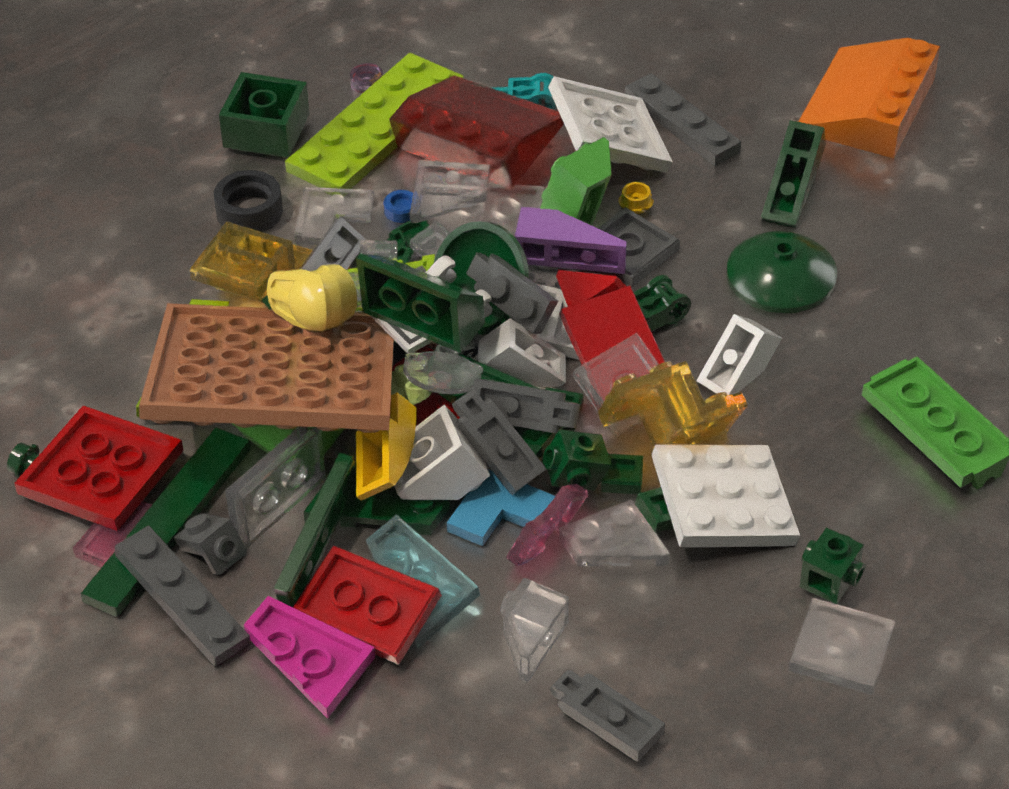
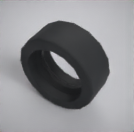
M244 170L234 172L219 181L214 189L217 221L223 228L232 233L250 235L264 232L278 223L283 214L280 184L273 176L263 171ZM255 196L266 199L263 204L251 208H239L230 205L233 201L242 197Z

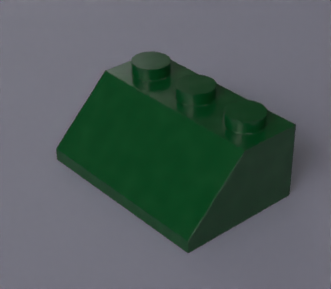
M360 253L356 257L363 313L459 353L465 349L485 324L483 296L476 294L474 291L461 288L437 276L429 275L405 263L397 262L385 256Z

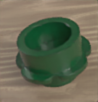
M22 442L18 443L8 457L7 470L18 479L39 456V446L36 444L29 446Z

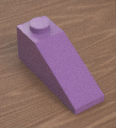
M521 207L515 238L525 253L528 265L625 274L626 241L559 210Z

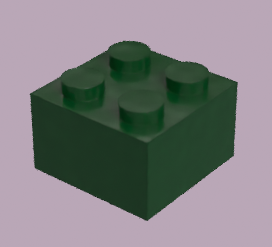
M241 72L219 113L223 147L289 158L310 114L307 82Z

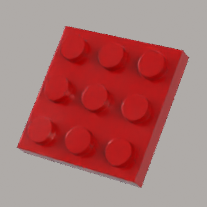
M83 405L16 480L14 485L18 495L118 531L184 451L182 439Z

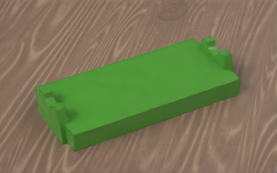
M919 357L909 361L904 359L870 377V381L863 385L862 396L960 488L971 482L978 490L983 487L989 478L997 479L1002 476L1009 461V438Z

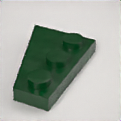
M323 486L312 499V501L309 503L307 508L304 510L303 513L305 522ZM395 486L361 501L356 497L355 487L339 521L340 525L344 527L356 528L357 523L380 525L382 531L431 536L449 510L450 500L401 499L396 492Z

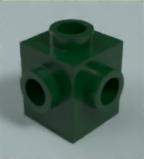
M559 429L543 454V464L548 470L552 486L595 491L612 465L601 434Z
M826 527L817 541H809L803 552L799 587L837 605L849 586L856 587L864 574L866 564L861 562L864 544Z

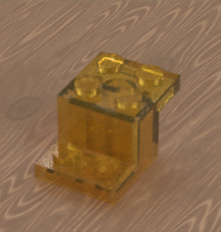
M226 221L191 266V280L263 303L262 299L267 295V284L270 274L275 271L298 270L313 250L293 245V242Z
M668 361L653 367L649 374L637 378L635 374H629L616 380L610 393L605 396V401L597 414L603 427L639 415L654 448L655 445H693L726 433L748 405L742 392L730 396L726 392H720L704 401L687 362L684 361L672 365Z

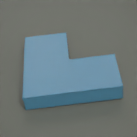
M488 469L490 476L476 490L467 493L447 521V532L483 546L502 519L539 533L557 506V496L530 485H526L512 496L494 472Z

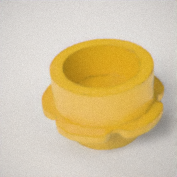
M641 182L626 184L622 189V196L618 198L619 205L622 208L626 207L636 214L649 210L653 206L654 200L651 198L652 194L649 186Z

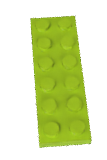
M409 52L285 161L286 172L342 198L464 87V76Z

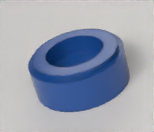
M396 190L384 198V214L392 222L406 223L419 215V198L411 191Z

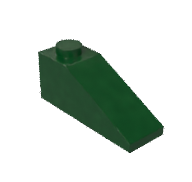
M789 121L761 214V220L796 228L817 176L825 149L824 127Z

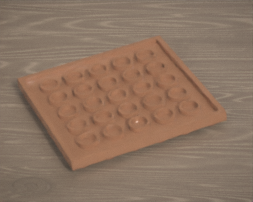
M167 303L139 404L140 419L151 420L158 424L188 421L200 426H208L214 423H233L243 428L255 425H275L280 429H294L301 426L316 427L322 431H335L339 428L358 429L364 433L389 430L394 339L370 315L362 312H355L351 318L339 326L320 332L292 325L268 308Z

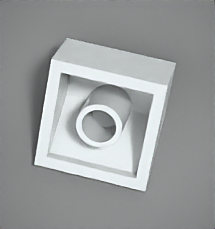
M445 405L416 426L414 445L409 462L403 475L395 484L396 492L401 499L459 500L468 492L476 490L490 476L483 458L458 428L456 423L458 419Z

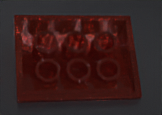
M455 75L408 96L389 118L399 149L512 190L564 125L558 111Z

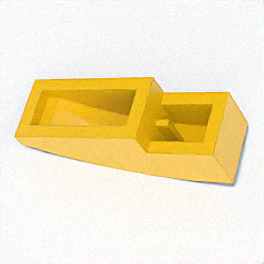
M398 392L391 395L389 430H380L375 433L356 431V497L361 501L395 486L409 462L414 445L417 408Z

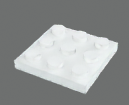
M553 77L548 88L576 151L584 144H591L605 137L609 141L610 161L616 164L626 163L638 166L647 171L656 170L665 173L668 171L673 161L642 98Z
M655 445L651 456L679 547L796 546L800 533L768 445Z

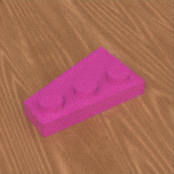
M270 596L266 597L244 624V630L250 635V641L327 719L375 659V648Z

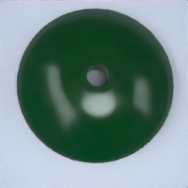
M469 222L457 227L444 239L434 259V263L442 256H449L454 260L456 266L451 269L456 273L457 277L451 284L476 292L474 289L476 281L468 276L466 272L476 253H482L487 257L490 254L497 255L529 278L527 259L520 243L507 229L491 222ZM491 301L487 302L492 307V313L485 318V324L478 331V334H489L511 317Z
M772 231L755 235L738 244L728 258L726 276L733 292L747 304L768 312L797 313L820 305L832 294L837 281V266L831 254L811 238L793 232Z

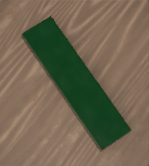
M339 453L274 586L277 600L293 607L312 579L356 487V466L353 456Z

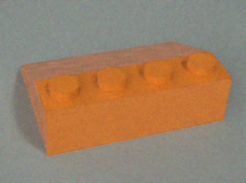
M901 38L839 48L798 122L824 127L825 139L828 141L894 159L935 79L940 46L924 40Z

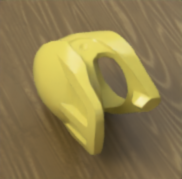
M321 265L314 271L303 269L275 271L270 274L268 279L267 296L271 309L297 327L323 332L339 326L351 318L356 311L357 292L354 281L348 271L340 265Z

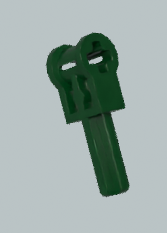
M667 275L656 276L645 287L633 292L636 295V300L651 332L667 323L673 324L683 319L688 314L692 304L691 299L687 295L679 293L673 287V282Z

